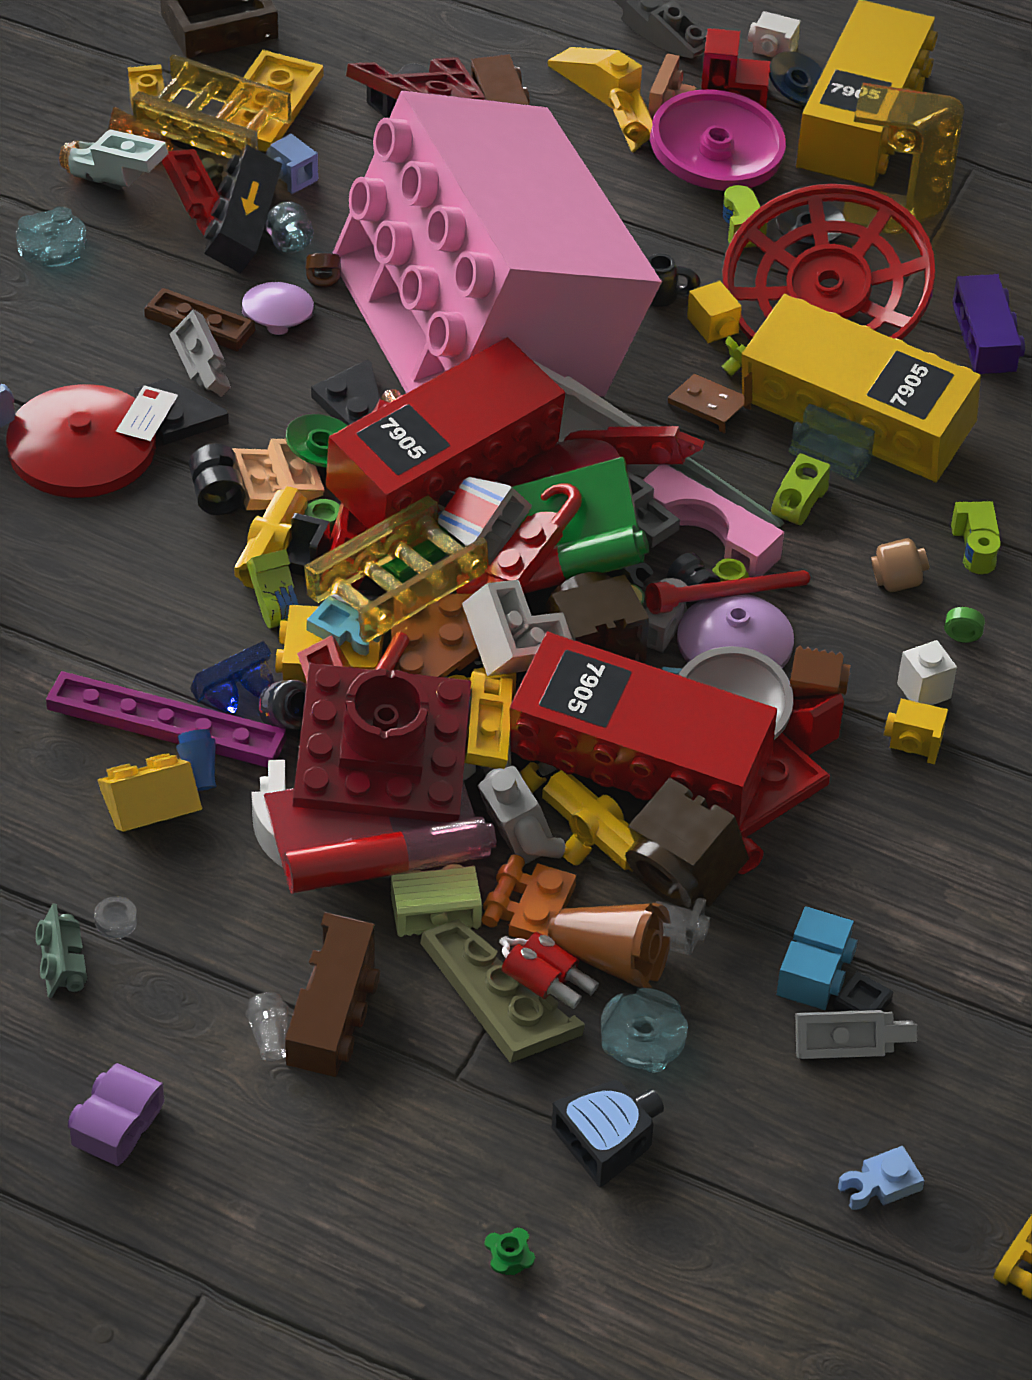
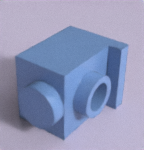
M290 134L270 145L266 155L282 163L279 179L287 183L288 192L293 194L318 181V153L301 140Z

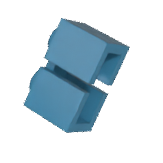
M805 906L794 933L793 940H796V942L791 941L780 968L776 995L826 1010L831 994L838 996L841 992L846 974L845 971L841 970L843 962L851 964L858 940L851 938L854 921Z

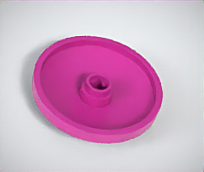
M694 90L670 98L655 113L650 133V142L654 154L671 173L691 184L723 191L734 185L751 188L769 180L780 168L786 146L785 134L781 125L767 109L749 98L721 90Z

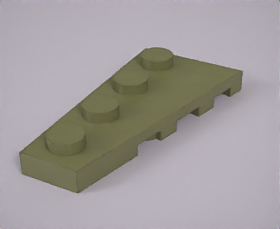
M459 919L422 933L421 945L510 1063L582 1036L585 1023L575 1015L570 1018L557 1008L559 1002L551 995L546 999H542L502 972L503 962L496 957L498 951Z

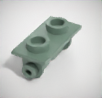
M52 904L45 919L40 920L36 928V944L40 945L42 950L40 976L46 980L47 994L50 998L53 997L58 986L67 987L69 991L76 992L83 989L84 983L87 981L84 955L68 953H80L83 948L80 924L71 914L58 916L57 904Z

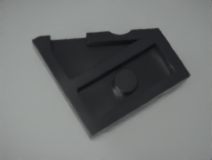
M169 378L144 385L178 395L156 431L163 445L229 424V416L226 409ZM143 386L134 389L135 399Z

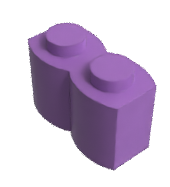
M119 1063L113 1065L107 1073L102 1072L94 1082L92 1096L83 1105L78 1104L69 1117L68 1128L70 1129L72 1146L119 1166L129 1156L140 1135L150 1126L164 1103L163 1083Z

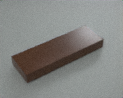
M163 287L144 308L145 318L172 328H176L194 309L203 314L216 343L237 352L255 332V321Z

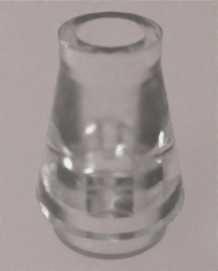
M258 994L249 1000V1008L245 1014L259 1047L261 1059L265 1061L280 1060L286 1056L285 1037L289 1007L283 1002V997L280 994Z

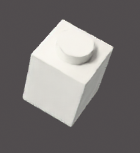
M936 640L903 651L897 684L909 700L934 705L951 699L957 666Z

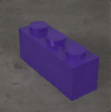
M998 274L957 276L952 304L973 371L978 374L1017 372L1019 357H1023L1025 353L1024 337L1018 335L1016 313L1014 311L1011 312L1009 308L1008 289L1002 287Z

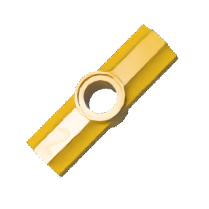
M286 486L283 490H277L263 517L256 516L252 521L248 533L247 546L234 567L235 577L244 586L254 589L246 564L248 560L252 557L287 549L292 539L291 519L294 513L304 515L308 506L307 498L298 489Z
M562 770L551 776L549 782L543 788L542 798L569 821L573 833H578L586 839L584 845L589 847L593 844L597 845L624 870L629 869L632 872L626 861L625 853L633 845L634 840L628 827L629 824L624 820L623 813L614 799L608 795H602L598 798L572 774H566Z

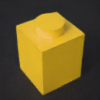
M717 281L689 291L687 318L704 339L711 343L739 333L738 322L741 318L742 306L723 283Z

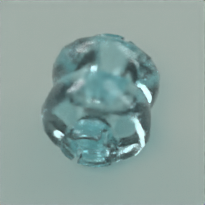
M283 202L272 208L267 215L265 222L267 232L272 236L274 245L280 251L295 253L303 250L312 241L314 228L312 222L307 218L305 209L300 204Z

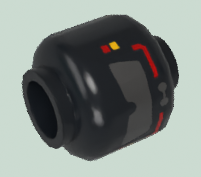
M282 680L269 684L261 692L258 700V712L262 722L285 729L286 732L300 731L302 728L307 684L300 680Z

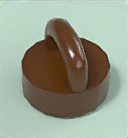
M315 253L306 256V275L310 283L319 287H327L338 282L341 270V257L338 254ZM315 271H332V275L328 278H318L315 276Z

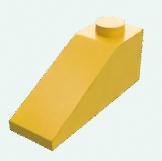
M571 47L548 60L550 68L612 109L615 108L610 105L608 100L612 89L621 88L631 94L637 88L640 92L642 65L618 50Z

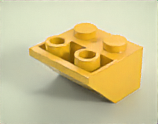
M169 753L147 758V766L141 768L131 766L130 764L116 766L106 770L108 777L97 779L117 830L122 832L202 810L191 763L178 759L177 755L170 756Z

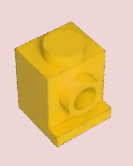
M161 65L129 67V91L134 119L167 116L166 93Z
M901 698L897 713L889 712L885 725L884 736L891 737L890 748L927 756V763L935 764L944 733L948 709Z

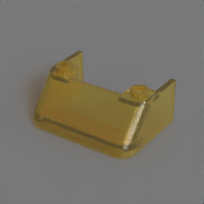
M862 82L854 122L889 127L887 135L889 145L896 151L913 154L907 196L880 191L876 192L892 198L905 207L920 223L943 212L949 205L964 117V106L958 99L947 95ZM845 202L842 214L845 221L867 228L878 211L868 206ZM890 218L881 233L900 234L906 230Z

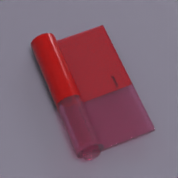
M464 781L462 784L459 821L448 823L292 807L294 788L264 794L267 813L287 884L292 894L487 858L490 856L491 848L496 847L494 827L492 823L486 824L483 817H475Z

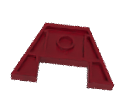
M458 57L432 59L429 67L430 73L392 75L375 62L348 63L347 77L395 99H398L401 91L485 100V96Z

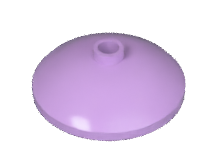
M740 594L699 600L689 607L679 622L677 643L687 663L708 650L734 646L758 651L771 658L783 668L789 661L793 651L794 633L789 620L777 607L759 597Z

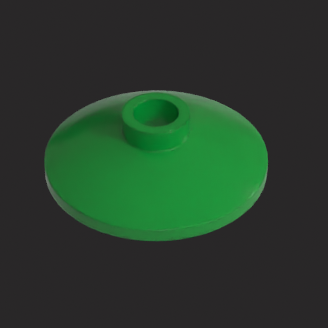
M303 415L297 417L288 425L285 435L286 442L290 450L300 459L316 466L327 467L329 436L348 425L327 415Z

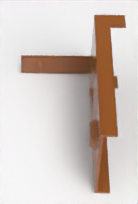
M752 372L744 377V395L693 374L668 396V403L719 425V431L726 433L725 422L743 406L751 410V402L753 401Z

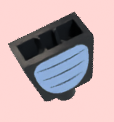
M612 1080L553 1102L551 1128L600 1188L650 1148L654 1127L652 1118L663 1113L664 1106L661 1098L653 1089L633 1097L620 1081Z

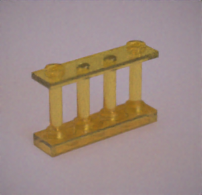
M175 54L170 57L171 82L162 92L155 97L138 91L132 98L134 126L230 158L233 153L239 155L246 144L258 150L257 134L271 118L286 124L292 121L291 93ZM182 89L198 93L186 107L171 102ZM212 98L227 103L216 117L200 112ZM241 108L257 113L246 127L230 122Z
M427 495L305 565L307 594L316 603L334 593L358 611L361 640L367 643L485 573L484 571L489 566L487 540L481 537L466 547L461 546L440 529L438 523V503ZM428 539L449 555V557L432 565L412 548ZM398 557L416 571L418 575L402 584L381 566ZM367 575L385 589L387 593L371 602L350 584Z

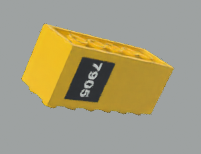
M858 0L802 113L796 167L874 186L879 174L884 175L889 163L888 154L894 155L899 137L897 134L903 135L905 131L907 115L912 116L916 96L920 97L922 94L925 77H930L934 59L929 58L930 51L934 50L938 37V32L933 31L935 17Z
M783 294L742 353V394L744 395V377L752 372V404L936 483L977 421L980 374L973 372L968 367L946 361L934 353H927L912 347L902 340L893 339L874 331L868 326L859 325L842 318L837 313L825 311L809 304L803 299H796L787 294Z

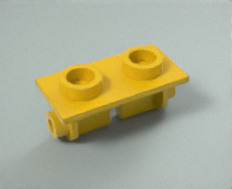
M614 88L611 90L608 100L610 105L615 108L613 112L631 151L634 153L643 143L650 139L653 120L637 88L631 94L621 88Z

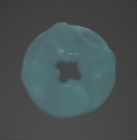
M56 207L52 211L26 215L18 221V230L16 232L18 252L26 261L31 263L33 258L41 260L43 266L47 267L66 265L79 258L80 250L87 246V234L84 223L78 217L73 216L72 211L67 207ZM50 237H56L57 239L51 240Z
M641 988L637 989L636 994L625 997L621 993L613 997L603 1010L600 1027L602 1049L606 1054L627 1066L644 1069L651 1073L660 1072L666 1067L667 1063L673 1061L682 1052L687 1038V1019L685 1020V1017L682 1015L679 1003L662 991ZM644 1023H648L651 1025V1033H639L633 1026L642 1027Z

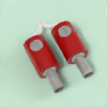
M537 931L528 940L523 938L510 939L504 936L499 941L503 945L502 953L506 957L501 971L542 999H546L552 994L574 1009L580 1002L581 996L564 985L567 981H570L590 996L599 985L598 982L577 969L579 964L578 958L555 944L552 938L542 935ZM510 945L515 946V947L511 950V952H509V950H510Z

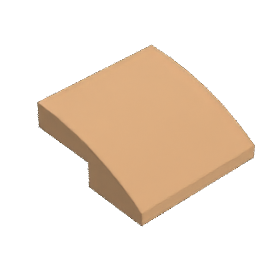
M271 439L267 450L232 448L237 456L240 475L242 476L246 498L244 505L246 510H266L277 490H283L286 486L298 489L307 498V501L323 496L324 487L316 466L296 456L288 447L286 439Z

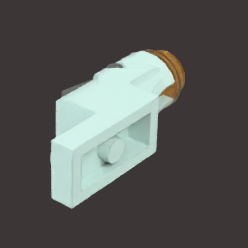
M108 130L96 143H87L79 140L67 142L60 151L59 161L61 167L74 177L102 183L120 190L123 186L129 187L143 172L149 173L168 155L166 142Z

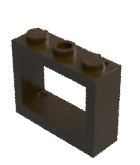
M160 0L161 15L186 59L279 38L278 11L271 0ZM251 3L255 9L195 24H190L187 19L189 16Z

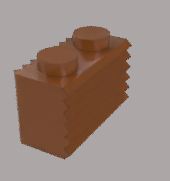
M800 645L795 650L790 679L793 696L801 697L837 693L846 695L851 665L843 664L844 656L841 652L835 655L833 651L827 653L825 649L821 652L817 648L811 651L809 647L803 649Z

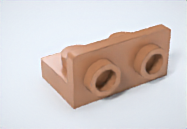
M666 54L650 90L648 111L652 120L659 107L667 100L681 93L696 90L695 86L682 84L683 70H679L680 56Z

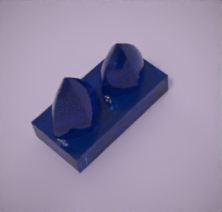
M264 641L253 645L197 673L190 690L197 702L206 698L218 709L235 713L239 702L237 682H240L246 690L258 698L269 684L274 683L273 674L268 665L272 653Z

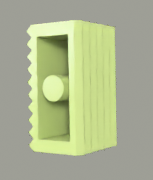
M450 864L442 869L430 871L410 868L406 873L391 875V898L398 936L403 937L405 934L411 936L414 933L420 935L426 930L457 919L470 929L472 927L476 929L481 927L482 902L475 866L463 867L458 864Z

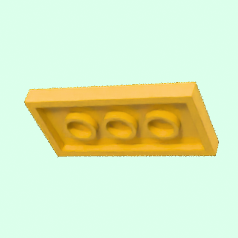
M262 50L210 124V137L242 146L248 144L259 151L267 152L272 143L282 139L323 78V65Z

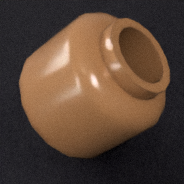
M909 538L881 544L876 550V556L871 557L877 585H884L888 592H897L921 585L923 571L929 570L924 547L917 549L913 540Z

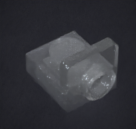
M697 898L693 911L656 901V904L667 907L670 915L671 924L663 923V936L671 937L669 950L691 956L697 940L704 942L708 933L711 918L704 916L706 900Z

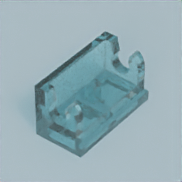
M809 403L804 411L803 423L798 421L795 423L789 454L798 457L799 453L828 463L830 464V472L854 482L871 461L875 431Z

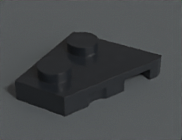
M367 359L311 386V398L331 417L347 425L372 413L380 397L371 361Z

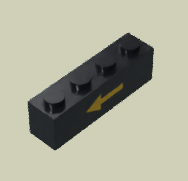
M246 144L239 155L233 153L224 170L228 175L225 176L218 189V194L222 196L216 201L211 211V216L215 217V219L210 222L204 234V238L208 240L204 251L205 255L241 274L257 252L282 163Z

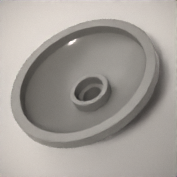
M734 646L711 649L694 657L679 673V676L777 708L774 740L783 732L790 720L793 709V690L790 687V681L783 669L775 661L758 651Z

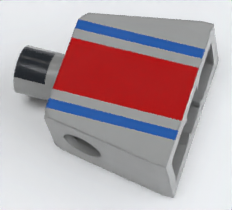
M468 477L464 479L456 492L448 490L441 495L438 506L442 513L438 518V523L483 562L490 565L515 533L532 505L509 485Z

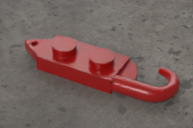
M679 426L608 427L607 430H578L569 433L563 440L591 438L605 441L616 449L620 457L625 458L626 465L684 464L685 458L702 450L705 443L703 440L680 432Z
M560 483L545 490L541 495L543 501L556 494H565L568 496V499L558 513L539 512L526 517L484 571L488 578L487 583L519 580L522 589L563 537V530L578 512L582 504V495L577 487L568 483Z

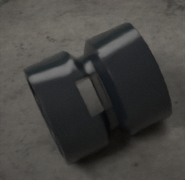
M210 444L197 449L189 460V468L198 506L202 511L211 515H224L237 510L243 504L246 495L236 453L232 448L223 444Z

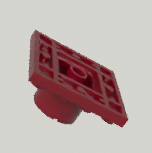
M309 663L292 807L459 824L471 680L408 674L399 670H370Z

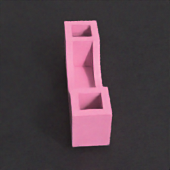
M660 464L643 479V481L654 488L653 499L680 519L679 526H697L714 533L725 546L724 559L731 558L742 562L749 578L763 576L781 559L784 531L773 524L764 521L743 507L736 505L715 493L712 489L706 488L666 464Z

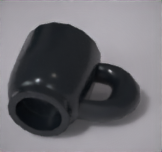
M659 253L651 255L647 259L662 281L651 303L652 306H667L677 299V294L689 295V291L700 287L701 281L697 273L689 268L676 266L671 256ZM679 275L686 278V285H678Z

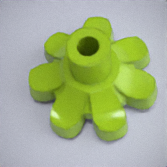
M728 336L725 344L729 348V355L731 357L722 365V369L732 377L742 367V353L746 347L743 344L738 346L733 338Z

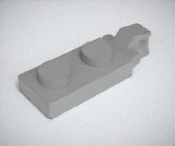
M193 309L169 335L190 379L197 382L200 387L212 390L222 397L231 387L227 376L222 372L226 367L224 357L203 314Z
M870 1010L795 1013L796 1057L798 1059L885 1056V1053L894 1052L895 1042H917V1024H914L913 1021H893L892 1012Z

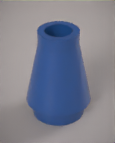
M199 729L179 734V744L176 745V749L181 760L191 763L197 790L204 791L215 788L216 739L211 738L209 729Z

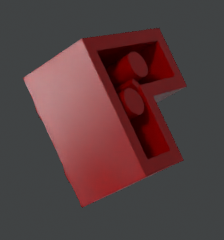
M707 28L701 90H721L735 93L755 101L766 109L771 61L738 58L741 31Z

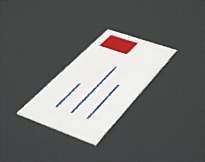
M143 386L116 432L151 441L178 395Z

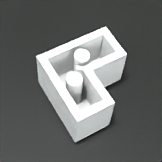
M519 580L487 583L462 603L487 676L528 671L547 631L572 639L563 612L531 616Z

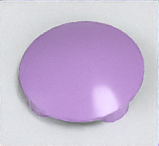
M269 282L257 285L244 295L242 301L243 315L258 324L267 326V330L276 335L285 334L289 327L296 326L313 316L314 304L311 296L302 288L289 283Z

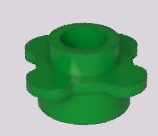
M515 1228L511 1233L502 1235L490 1233L485 1238V1247L491 1252L490 1266L493 1271L505 1275H514L523 1269L530 1268L534 1264L535 1254L529 1251L527 1244L529 1234L526 1230ZM512 1248L514 1252H506V1249Z

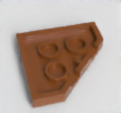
M391 594V641L397 632L405 633L410 639L393 671L399 670L408 674L446 677L456 668L461 671L478 658L480 654L462 605L473 594Z

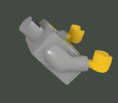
M530 762L520 772L515 766H509L505 769L497 768L490 771L484 780L479 783L478 788L486 812L513 855L521 856L525 860V864L540 856L558 859L563 856L571 864L579 865L587 857L592 848L584 845L586 839L582 835L573 833L566 843L562 838L552 836L541 807L532 794L547 781L545 777L542 778L536 773L539 769L538 764Z

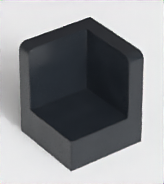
M294 513L291 519L292 539L286 549L290 562L288 565L290 573L318 579L330 542V521Z

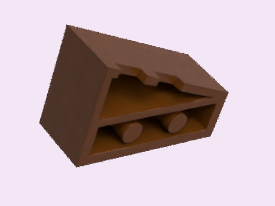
M324 912L321 927H323V947L321 951H312L309 964L315 967L306 989H300L285 1037L286 1065L336 1077L342 1061L349 1062L355 1042V1037L352 1034L355 1027L362 1028L368 1008V1003L365 1000L368 993L375 994L377 990L380 969L375 968L374 924Z

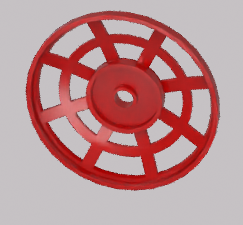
M844 184L812 185L792 190L758 208L743 222L733 236L725 255L722 270L723 285L735 299L758 301L765 318L773 310L769 301L780 300L783 294H787L796 299H803L809 304L825 311L837 313L845 319L860 311L874 318L873 321L865 325L874 331L879 329L884 323L900 328L890 336L893 339L899 340L905 338L925 314L933 295L936 278L934 252L929 237L920 222L905 207L892 198L871 189ZM822 202H852L871 207L878 212L867 228L847 221H825ZM809 205L811 223L791 230L776 242H773L759 230L778 215L799 206ZM890 218L899 223L910 234L920 251L921 257L902 264L900 263L893 247L880 236ZM827 233H845L859 237V240L853 248L839 244H829ZM808 236H814L815 247L804 251L797 258L785 251L793 243ZM750 241L765 253L757 269L756 287H734L737 262L744 247ZM872 245L884 255L890 266L889 268L871 272L864 255ZM774 261L788 269L787 286L766 287L768 273ZM924 270L923 295L916 312L912 317L894 312L902 296L903 277ZM833 278L838 281V284L831 288L820 285L824 279ZM893 281L892 292L885 307L869 300L872 286ZM741 314L740 321L738 322L739 328L749 340H752L756 333L749 327Z

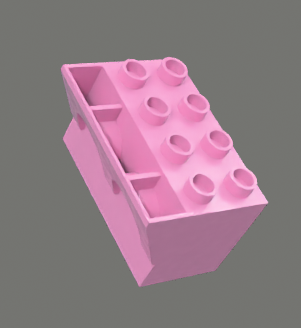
M401 91L390 118H383L377 124L373 139L375 154L365 177H358L351 186L349 194L350 213L332 254H338L341 257L340 276L405 392L408 393L508 337L532 361L538 362L563 377L570 376L596 395L605 397L662 281L547 107Z

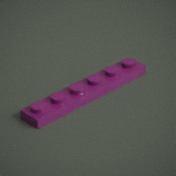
M64 671L60 672L46 698L47 710L179 744V734L193 730L209 729L211 738L216 739L215 754L268 767V760L278 759L287 740L286 730L276 726Z

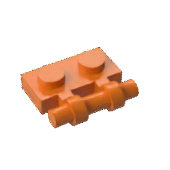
M514 854L510 856L507 864H503L500 867L496 876L498 884L495 890L487 895L483 904L485 912L481 920L488 927L497 926L499 919L510 921L509 936L528 940L536 931L548 936L550 920L554 915L557 916L560 910L566 908L576 886L577 875L538 863L533 874L528 875L522 872L525 860L521 856ZM512 891L523 894L519 903L510 901L509 897Z

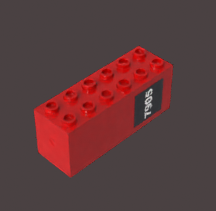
M506 337L329 436L326 487L384 544L394 537L403 536L411 527L423 520L434 518L440 512L438 502L441 495L448 490L456 492L464 479L472 477L495 482L499 476L513 468L523 466L528 459L538 453L552 449L559 441L566 392L513 341Z
M547 631L509 707L511 752L516 753L525 760H537L554 766L557 770H562L566 774L575 773L592 779L603 787L613 786L630 792L641 800H651L666 781L671 778L690 789L694 795L691 800L694 801L700 795L706 799L709 810L714 805H717L734 815L740 829L773 753L777 708Z

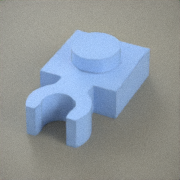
M900 1146L864 1160L862 1172L849 1171L841 1175L838 1188L840 1191L848 1188H856L860 1191L851 1195L849 1203L851 1210H857L865 1207L869 1203L870 1198L876 1195L881 1203L885 1205L919 1192L923 1189L924 1179L904 1147Z

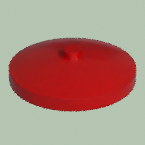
M82 384L56 388L28 401L17 411L14 420L10 422L7 429L6 443L12 468L27 484L52 495L83 498L111 493L127 486L140 477L154 458L156 433L151 441L116 432L134 403L135 398L111 387Z

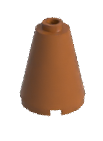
M656 903L564 908L560 910L557 916L554 915L551 918L548 927V937L552 938L555 944L578 958L579 961L638 988L650 989L652 986L649 984V981L658 982L667 962L671 937L663 936V923L671 924L667 907Z

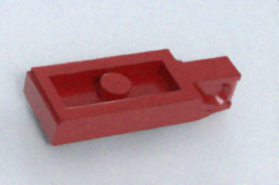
M196 150L168 151V155L161 162L187 213H189L192 219H197V226L204 235L210 222L215 219V217L211 216V211L219 199V195Z

